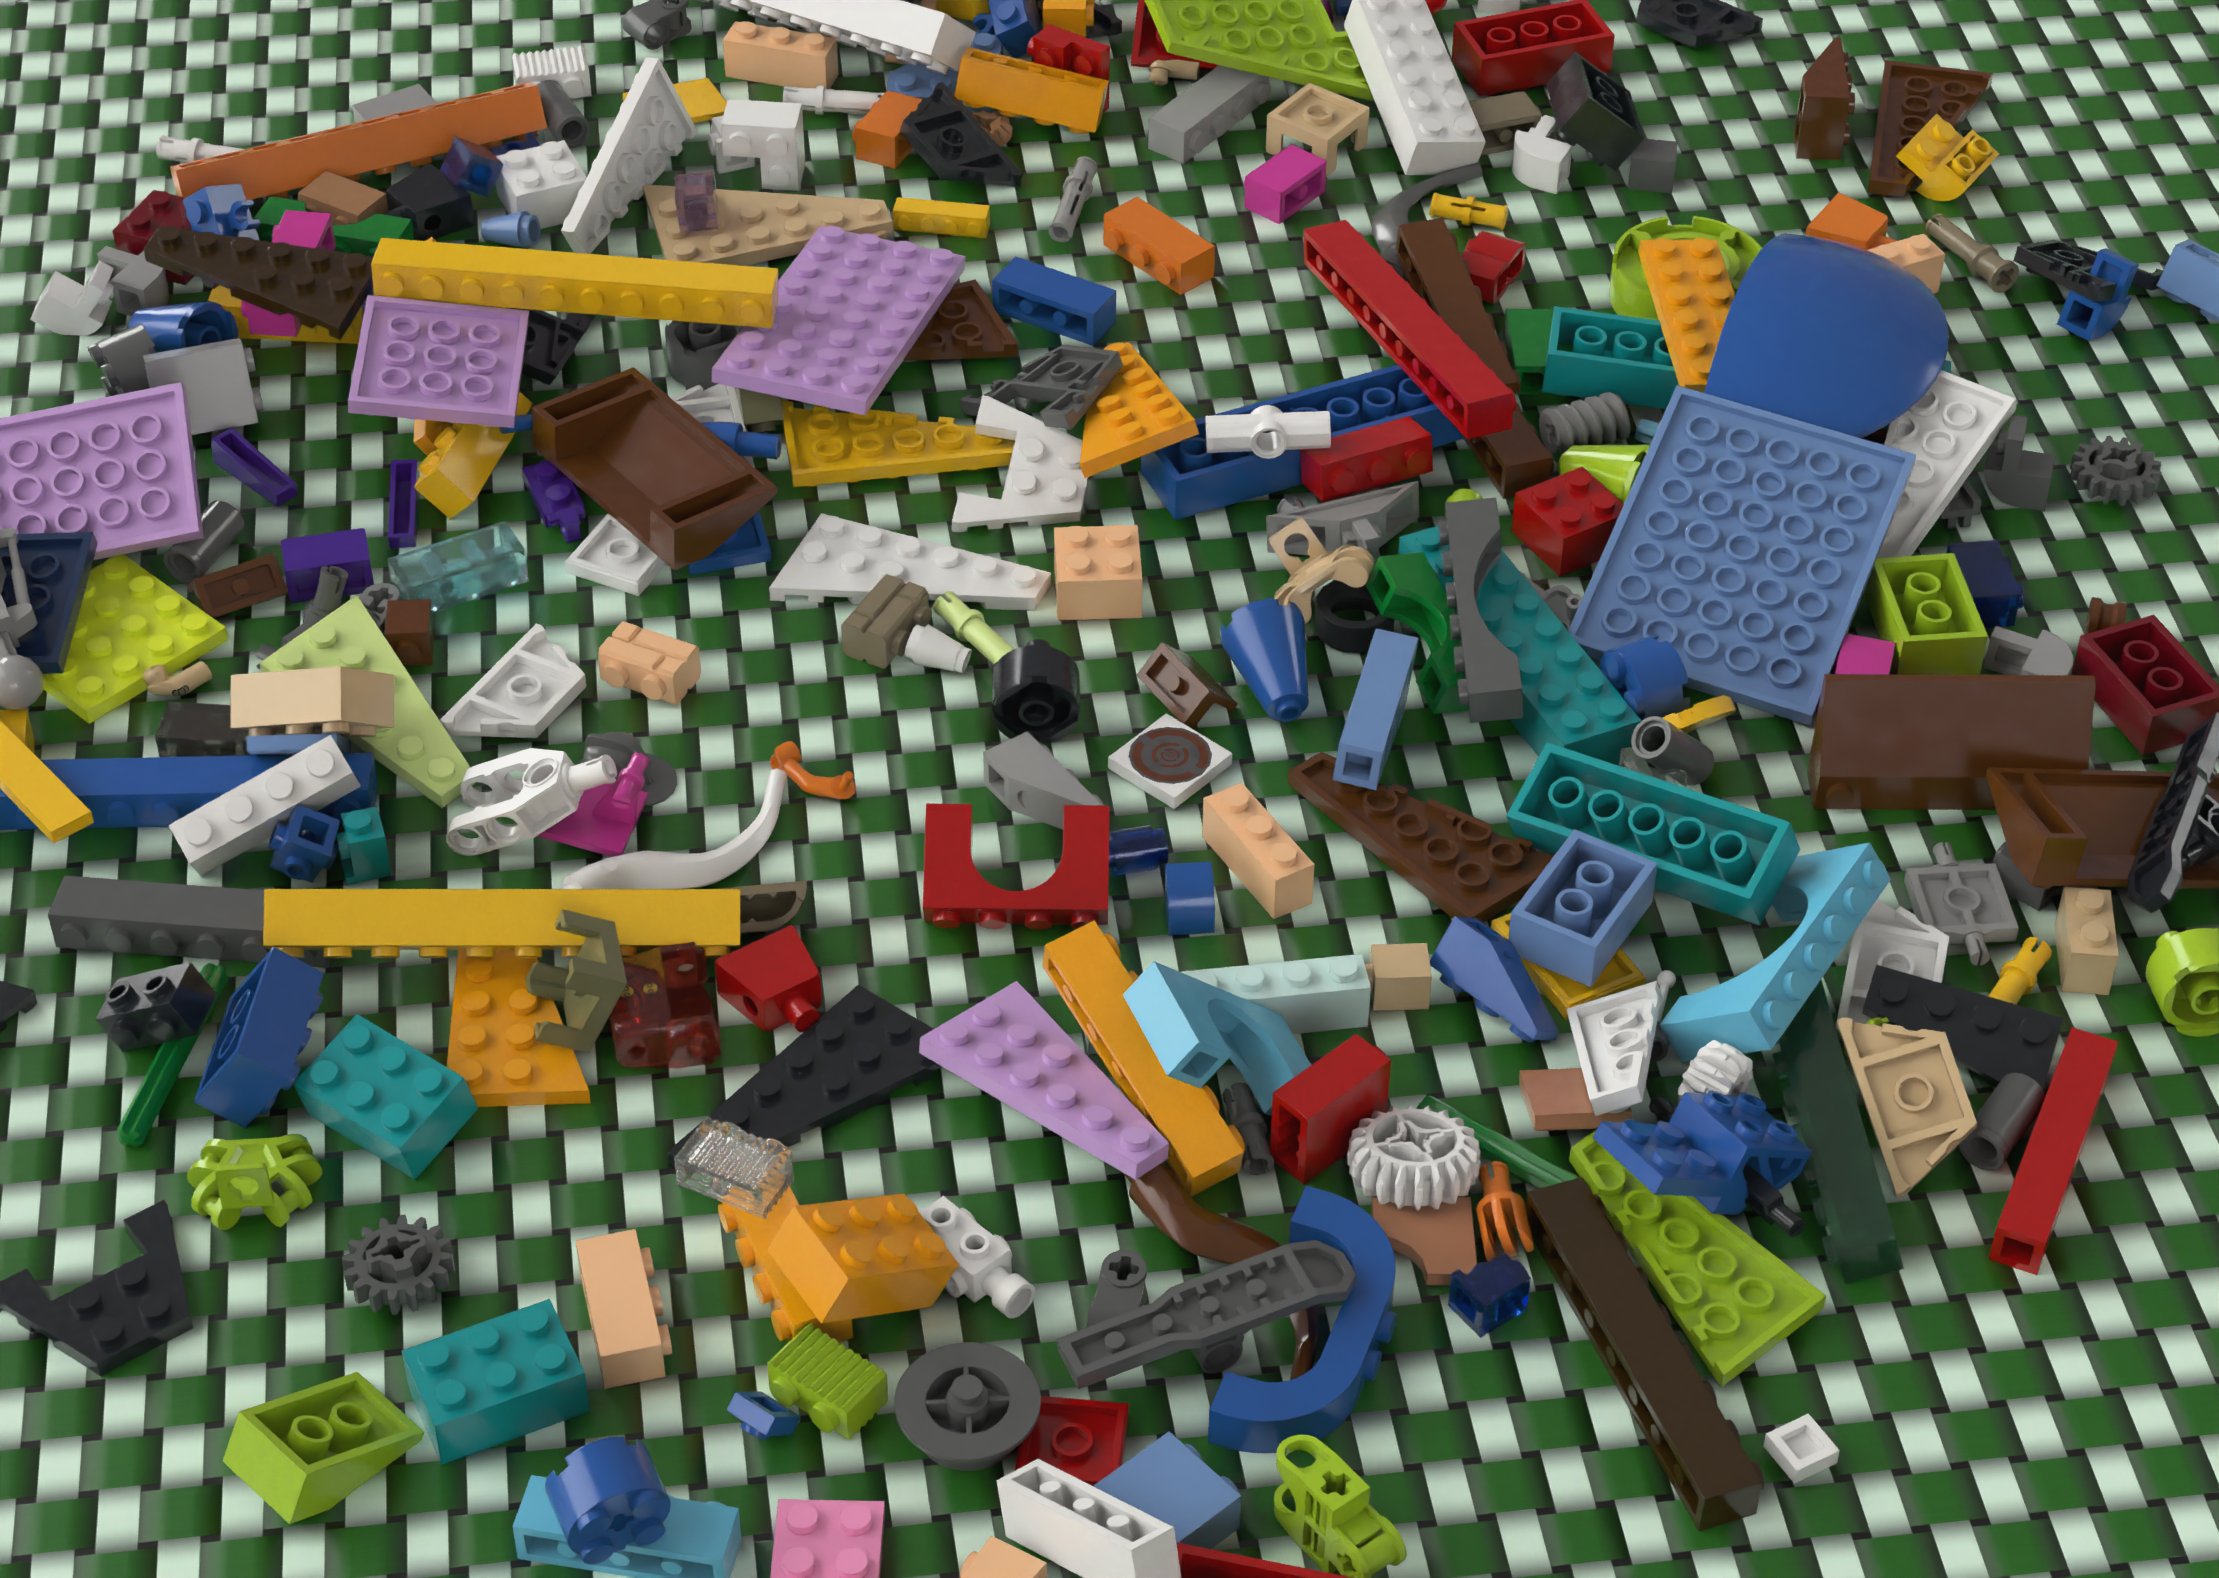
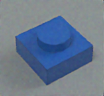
M762 1391L735 1392L726 1410L743 1421L741 1428L744 1431L764 1440H768L770 1436L792 1435L801 1416Z

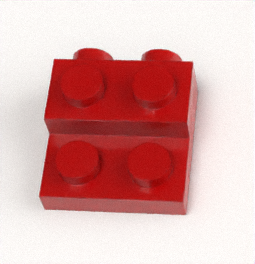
M1051 24L1034 35L1028 43L1027 53L1033 57L1034 63L1109 81L1110 46ZM1109 84L1103 113L1109 109Z

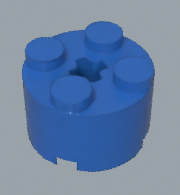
M1657 635L1607 650L1600 661L1599 669L1641 721L1651 716L1663 718L1674 712L1677 714L1689 709L1690 697L1683 699L1682 685L1689 683L1684 664L1674 646L1668 641L1660 643L1657 641L1659 638Z
M608 1437L589 1443L565 1458L568 1467L558 1477L554 1469L547 1477L545 1491L568 1546L573 1552L580 1554L584 1563L588 1565H595L607 1560L613 1553L625 1549L627 1544L633 1542L640 1546L652 1544L665 1533L663 1522L670 1512L671 1501L646 1445L636 1439L637 1446L627 1445L624 1437Z

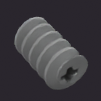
M1606 392L1598 397L1591 396L1584 401L1577 400L1570 405L1562 404L1557 406L1556 409L1548 408L1543 410L1539 418V429L1545 448H1549L1552 454L1558 448L1560 453L1563 454L1573 445H1601L1602 440L1606 444H1610L1615 441L1616 436L1620 440L1627 439L1630 435V422L1628 411L1621 397L1617 394Z

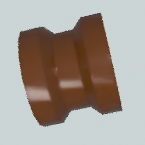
M2092 597L2087 614L2085 634L2125 623L2127 602L2118 601L2112 605L2104 603L2101 598Z

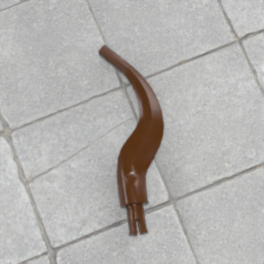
M1159 1164L1136 1180L1124 1174L1131 1183L1129 1196L1142 1213L1163 1234L1197 1256L1232 1265L1281 1246L1259 1230L1211 1212L1197 1204L1166 1165ZM1315 1305L1288 1315L1296 1339L1290 1380L1306 1374L1313 1368L1318 1343V1317Z

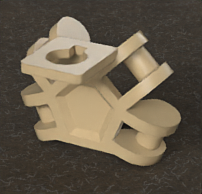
M1302 517L1296 519L1269 538L1270 545L1291 575L1288 582L1276 591L1274 599L1278 600L1279 605L1291 607L1289 601L1295 603L1302 611L1305 624L1311 619V600L1318 587L1329 580L1341 581L1354 588L1362 587L1366 584L1369 574L1375 566L1373 556L1361 547L1344 545L1335 551L1327 552ZM1292 534H1302L1308 540L1306 552L1310 557L1303 562L1299 557L1288 555L1284 549L1286 539Z

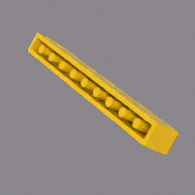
M391 238L380 239L371 263L374 296L762 328H773L778 306V268Z
M264 889L263 946L268 950L275 947L294 958H304V950H323L324 958L336 959L352 958V950H371L372 958H399L400 950H419L420 958H447V950H466V957L494 958L495 950H514L515 958H541L542 950H561V957L572 958L577 956L587 937L555 929V922L562 909L615 922L622 958L637 957V950H656V957L682 958L684 957V950H703V957L720 958L731 953V950L740 949V889Z

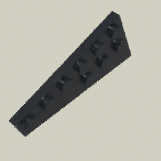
M857 985L668 1151L669 1165L704 1187H707L757 1163V1155L780 1144L786 1149L801 1142L800 1135L818 1126H821L823 1130L828 1129L888 1100L889 1092L907 1083L912 1082L917 1086L930 1080L931 1072L942 1066L920 1054L919 1045L920 1037L934 1028L862 986Z

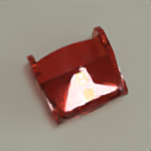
M695 942L657 947L622 959L627 985L609 1016L614 1053L618 1064L625 1067L677 1069L712 1064L714 1059L721 1054L722 1050L719 1025L715 1021L709 996L702 985L708 980L705 950L702 947H696ZM683 964L694 966L688 971L678 970V967Z

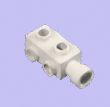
M944 1196L927 1208L918 1210L932 1230L943 1239L946 1248L959 1263L944 1287L950 1295L957 1298L965 1294L974 1303L985 1295H989L992 1298V1305L1010 1319L1020 1316L1028 1309L1035 1296V1287L1017 1273L1012 1274V1252L1007 1242L1001 1236L992 1235L976 1222L973 1215L967 1209H959Z

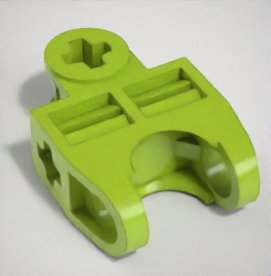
M1294 1435L1286 1438L1279 1444L1276 1454V1467L1284 1483L1276 1489L1274 1494V1515L1294 1542L1323 1572L1333 1573L1338 1570L1342 1576L1371 1578L1372 1575L1387 1565L1397 1566L1405 1561L1407 1552L1401 1535L1387 1518L1380 1515L1369 1504L1370 1487L1333 1450L1319 1439L1310 1435ZM1302 1450L1310 1453L1315 1458V1462L1311 1466L1298 1468L1286 1456L1293 1451ZM1290 1496H1293L1295 1501V1512L1287 1509L1283 1504V1501Z

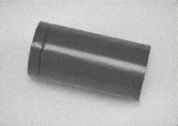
M544 80L536 84L540 93L547 129L556 141L565 140L569 149L582 145L590 134V125L558 82Z
M213 501L201 513L204 538L173 544L165 553V566L176 579L189 584L193 579L202 577L243 531V517L235 507L227 502Z
M1651 716L1642 720L1633 731L1631 744L1634 752L1681 783L1689 786L1700 784L1712 772L1714 766L1712 751L1706 745L1659 716Z
M2010 1073L2002 1078L1975 1116L1977 1128L1959 1144L1962 1155L1969 1163L1987 1171L1997 1170L2004 1164L2040 1112L2044 1102L2045 1093L2034 1079L2021 1073Z

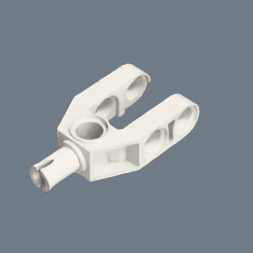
M529 748L472 766L464 774L461 783V794L463 801L475 808V810L453 818L448 828L446 842L454 852L465 856H474L534 838L575 812L584 790L616 782L617 768L609 755L605 754L599 758L575 765L564 751ZM514 770L524 772L522 781L514 779L508 772ZM476 782L484 783L491 787L492 791L479 792L471 784ZM507 817L513 819L518 825L514 827L503 826L496 821V818ZM470 829L476 832L479 837L474 839L466 838L460 835L458 830Z

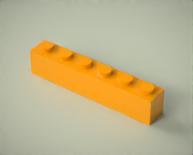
M1094 920L1045 944L1042 967L1123 1094L1169 1142L1168 1159L1166 1162L1192 1197L1240 1172L1245 1151L1243 1138L1234 1125H1226L1219 1114L1220 1106L1218 1100L1209 1086L1205 1085L1198 1088L1166 1075L1123 996L1139 977L1133 970L1129 972L1120 961L1121 954L1116 941L1111 934H1103Z

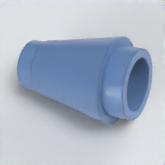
M527 211L484 219L481 224V235L484 241L528 249L530 246L537 245L540 240L541 227L539 219L535 215H530Z

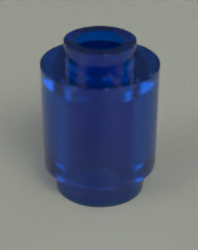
M1151 825L1109 831V868H1111L1114 876L1157 870L1160 864L1168 863V844L1163 828L1153 829Z

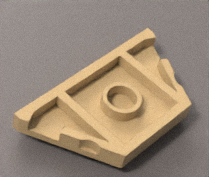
M1850 1018L1838 1019L1837 1025L1896 1198L1904 1197L1977 1128V1121L1946 1033L1926 1029L1911 1031L1903 1026L1885 1023L1882 1026L1856 1023Z

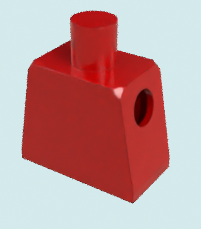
M792 925L715 960L718 994L762 1031H772L790 1022L798 1032H805L820 1018V1014L817 1011L822 1004L820 974Z

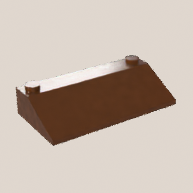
M634 367L532 407L533 447L674 571L708 557L777 494L776 485Z
M1824 674L1807 769L1814 809L1996 810L1986 777L1988 767L2088 770L2095 677L2082 675Z
M1988 767L1986 773L2012 862L2031 885L2043 889H2049L2053 886L2128 887V874L2152 812L2167 788L2172 772L1997 767ZM2216 773L2213 780L2208 784L2207 794L2218 803L2219 773ZM2219 854L2207 863H2195L2189 868L2183 869V881L2179 888H2219Z

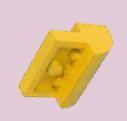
M1936 114L1896 157L1923 181L1916 189L1918 193L1935 201H1950L1963 194L1999 153L1973 129L1963 138L1950 123L1944 121Z

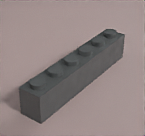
M64 876L48 913L55 945L60 948L260 963L270 951L263 946L264 890ZM304 950V958L296 959L311 967L329 968L332 958H324L323 950Z

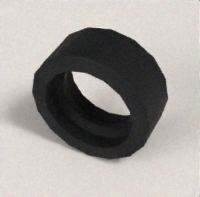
M1333 580L1323 586L1316 596L1315 631L1320 640L1331 648L1347 653L1368 652L1376 628L1394 632L1395 619L1381 616L1365 584L1362 587L1354 588L1341 581ZM1344 609H1362L1371 612L1376 617L1365 621H1349L1339 618L1334 613Z

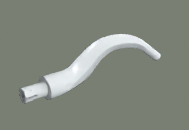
M774 769L770 772L760 813L747 829L729 843L704 853L681 854L663 851H640L603 859L563 878V887L560 889H693L721 881L746 865L769 839L778 819L787 774L780 769Z

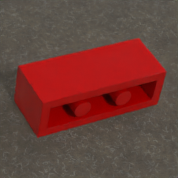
M1407 416L1331 437L1330 448L1300 449L1301 482L1322 502L1433 472L1432 435L1411 417Z

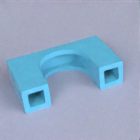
M1155 961L1123 994L1167 1076L1201 1088L1230 1059L1245 1078L1262 1110L1267 1115L1272 1116L1273 1092L1311 1066L1280 1013Z

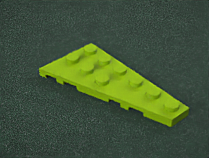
M1596 1130L1571 1147L1570 1163L1578 1175L1586 1181L1592 1194L1600 1196L1607 1218L1615 1230H1619L1622 1233L1627 1248L1639 1266L1644 1270L1647 1278L1721 1388L1824 1309L1826 1300L1824 1293L1722 1214H1712L1693 1196L1655 1195L1593 1138Z

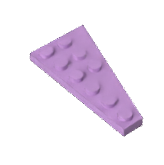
M1018 981L920 1037L919 1053L1135 1180L1168 1159L1169 1142Z

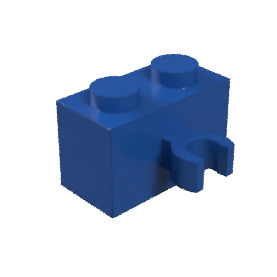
M988 0L991 14L983 13L973 19V23L979 29L975 34L988 33L996 35L1013 58L1018 59L1028 54L1027 47L1030 39L1042 30L1036 0Z
M241 184L203 187L182 200L192 231L213 232L218 235L239 238L248 237L253 240H259L256 228L260 225V220L252 219L249 207H252L254 202L253 200H246Z

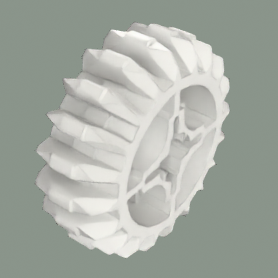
M1409 1104L1407 1109L1399 1110L1394 1106H1390L1387 1113L1373 1111L1371 1119H1360L1359 1127L1352 1130V1137L1349 1140L1347 1165L1349 1166V1174L1353 1177L1354 1186L1363 1188L1364 1196H1377L1379 1204L1382 1205L1389 1202L1395 1203L1398 1210L1403 1206H1414L1419 1211L1421 1206L1428 1205L1438 1209L1441 1202L1455 1204L1458 1196L1468 1195L1470 1186L1476 1184V1177L1479 1175L1481 1151L1479 1149V1141L1474 1138V1129L1464 1126L1463 1119L1458 1117L1449 1118L1448 1111L1445 1110L1436 1113L1431 1111L1429 1106L1424 1109H1414Z

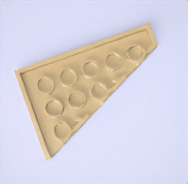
M662 185L642 186L644 199L665 260L746 266L797 255L820 226H837L842 228L843 231L857 234H872L881 230H885L887 235L894 234L893 222L884 200Z

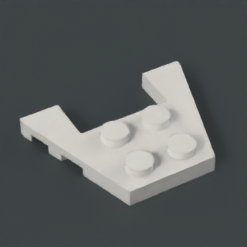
M982 395L975 424V434L1015 440L1002 499L959 492L952 519V532H967L968 527L987 525L988 530L1001 529L1004 523L1027 521L1028 526L1080 521L1090 478L1084 479L1080 467L1082 440L1055 427L1045 426L1044 422L989 396Z

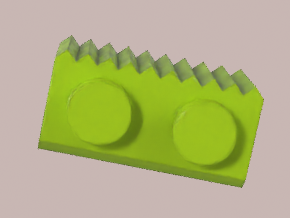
M812 1323L807 1324L767 1363L769 1389L773 1397L785 1407L795 1405L808 1413L812 1422L826 1433H831L834 1430L846 1439L852 1440L854 1434L859 1433L861 1427L866 1426L867 1421L872 1420L874 1414L879 1413L881 1407L886 1406L888 1402L887 1374L884 1369H878L875 1363L871 1364L867 1358L863 1359L859 1353L855 1354L851 1348L847 1349L843 1343L839 1344L835 1338L831 1339L827 1333L823 1334L820 1328L815 1329Z

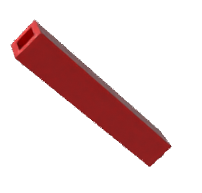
M2071 1027L1997 1224L1989 1260L2038 1275L2108 1081L2118 1041Z

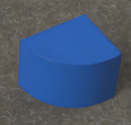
M1211 862L1165 865V910L1169 935L1215 933V900Z

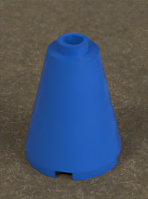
M211 301L142 308L133 314L128 327L142 324L155 344L152 347L155 353L236 339L239 332L235 317L231 312L225 311L221 307L222 305Z
M1268 598L1251 602L1231 614L1233 621L1226 629L1224 624L1220 628V640L1224 650L1267 715L1274 720L1289 722L1300 717L1309 704L1305 621L1302 611L1295 603L1289 601L1291 606L1289 607L1279 605L1277 599Z

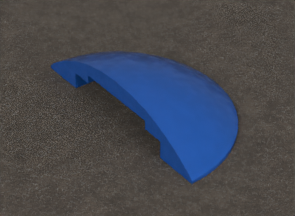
M1783 233L1771 239L1761 249L1741 281L1717 344L1704 393L1863 438L1888 425L1908 411L1934 384L1944 366L1948 352L1949 334L1946 316L1932 291L1918 277L1895 262L1844 242L1815 236Z

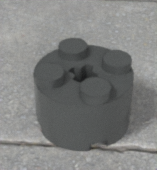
M672 321L669 326L666 324L668 370L672 378L685 385L686 390L700 385L704 391L717 385L718 383L712 382V367L744 326Z
M142 324L130 327L88 347L94 364L97 368H101L104 376L100 377V381L108 397L149 389L143 355L155 353L152 348L155 344Z

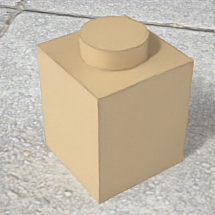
M1427 943L1371 945L1370 964H1365L1371 986L1373 1011L1429 1009L1432 974Z

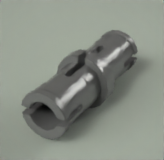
M1235 1083L1231 1085L1235 1100H1233L1231 1091L1227 1088L1222 1094L1231 1121L1229 1125L1232 1124L1237 1128L1245 1144L1242 1159L1244 1171L1249 1175H1262L1266 1171L1261 1158L1264 1159L1267 1169H1272L1274 1165V1158L1266 1139L1268 1132L1266 1119L1258 1113L1254 1094L1249 1085L1246 1083Z

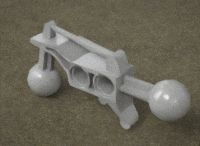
M6 528L0 530V548H9L12 564L11 576L17 605L7 608L1 596L6 572L0 557V707L14 710L26 709L38 699L43 692V674L30 658L18 655L15 649L20 646L18 638L37 625V620L30 604L25 573L20 564L17 548L19 539L14 528Z

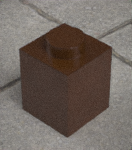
M431 599L387 601L385 638L403 666L433 665L435 626Z

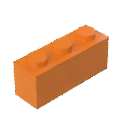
M1135 197L1104 214L1103 245L1179 295L1214 278L1215 246L1139 197Z

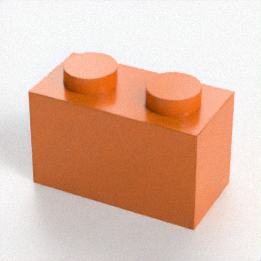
M887 90L878 102L873 103L870 111L854 126L852 140L856 146V159L896 169L913 149V146L900 132L903 120L911 112L916 111L918 104L923 99Z

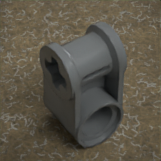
M649 0L641 5L634 6L624 16L623 29L647 49H658L662 45L678 37L685 36L691 31V20L687 17L686 13L689 0Z
M1118 1250L1109 1254L1104 1259L1095 1297L1091 1300L1086 1328L1146 1306L1147 1290L1144 1285L1147 1271L1143 1257L1130 1250Z

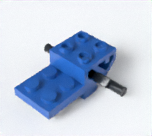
M1709 1090L1707 1094L1685 1092L1677 1108L1664 1095H1657L1651 1100L1649 1108L1662 1121H1659L1657 1124H1643L1630 1119H1626L1624 1122L1601 1121L1593 1136L1603 1148L1655 1195L1693 1196L1712 1214L1737 1215L1746 1208L1747 1204L1770 1225L1776 1222L1790 1237L1798 1236L1805 1228V1220L1785 1205L1783 1196L1778 1190L1800 1175L1812 1150L1797 1138L1798 1132L1793 1127L1776 1120L1765 1111L1766 1104L1754 1095L1748 1093H1740L1739 1096L1724 1095L1713 1090Z

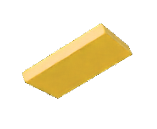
M1511 913L1494 919L1491 922V929L1507 940L1509 938ZM1621 948L1612 957L1592 987L1520 958L1531 980L1566 1020H1569L1567 1008L1644 985L1646 981V976Z

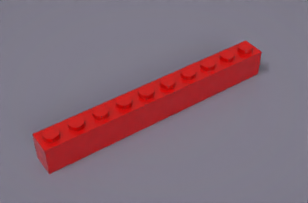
M1347 220L1303 229L1304 264L1467 440L1512 429L1513 412L1516 410V398L1512 389L1507 387L1496 376L1495 372L1485 365L1477 353L1472 351L1462 341L1460 335L1455 333L1444 322V319L1431 309L1426 300L1421 298L1411 288L1409 282L1404 281L1395 271L1394 267L1389 265L1379 255L1377 249L1373 248L1360 232H1357Z

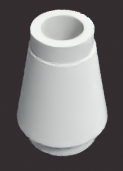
M917 624L913 628L905 648V657L913 659V664L960 673H964L972 653L971 649L964 647L961 643L929 624L926 627Z

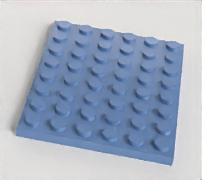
M1676 385L1568 631L1589 657L1601 660L1607 650L1657 635L1659 636L1657 641L1660 643L1668 641L1674 646L1684 664L1689 683L1682 686L1717 697L1725 695V697L1729 696L1733 702L1811 726L1819 706L1824 674H1831L1841 644L1846 633L1849 631L1915 465L1916 454Z

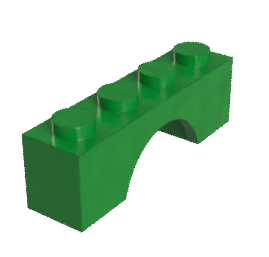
M270 196L254 217V219L260 220V225L256 228L259 240L272 242L274 226L280 224L285 210L307 212L305 202ZM376 213L358 223L333 225L336 242L334 251L360 253L364 256L374 257L381 238L414 240L412 219Z
M1424 552L1379 556L1365 585L1382 617L1395 619L1410 626L1427 643L1431 654L1422 668L1416 683L1432 714L1469 710L1468 705L1460 706L1457 679H1465L1464 672L1456 673L1453 647L1461 646L1460 640L1452 641L1449 618V615L1456 614L1455 608L1448 609L1446 593L1438 580L1436 572L1432 569Z

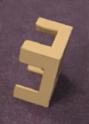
M1308 83L1267 115L1266 152L1272 155L1280 153L1283 150L1284 134L1312 146V154L1327 160V177L1336 169L1337 147L1341 141L1351 134L1354 150L1360 151L1367 145L1370 107Z

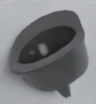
M613 731L601 735L589 734L586 737L584 758L578 764L607 754L615 763L618 777L620 771L627 768L631 755L642 753L649 759V765L643 774L645 783L641 790L648 792V800L645 806H653L663 802L674 793L677 786L675 770L663 759L644 752L640 743L631 734Z

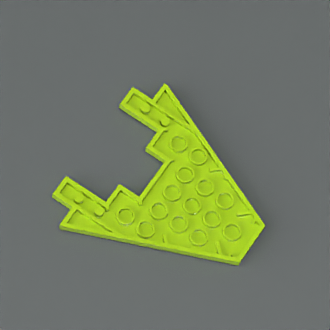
M1145 0L1167 53L1301 85L1312 83L1336 94H1344L1375 102L1347 32L1335 31L1321 0Z

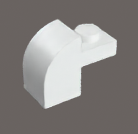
M1544 115L1535 128L1531 127L1528 132L1516 131L1512 172L1521 183L1531 188L1557 194L1570 174L1572 146L1556 140L1557 121L1554 117Z
M99 261L84 286L55 271L40 295L30 320L61 335L87 336L96 332L103 325L112 303L108 298L114 286L108 282L114 268Z

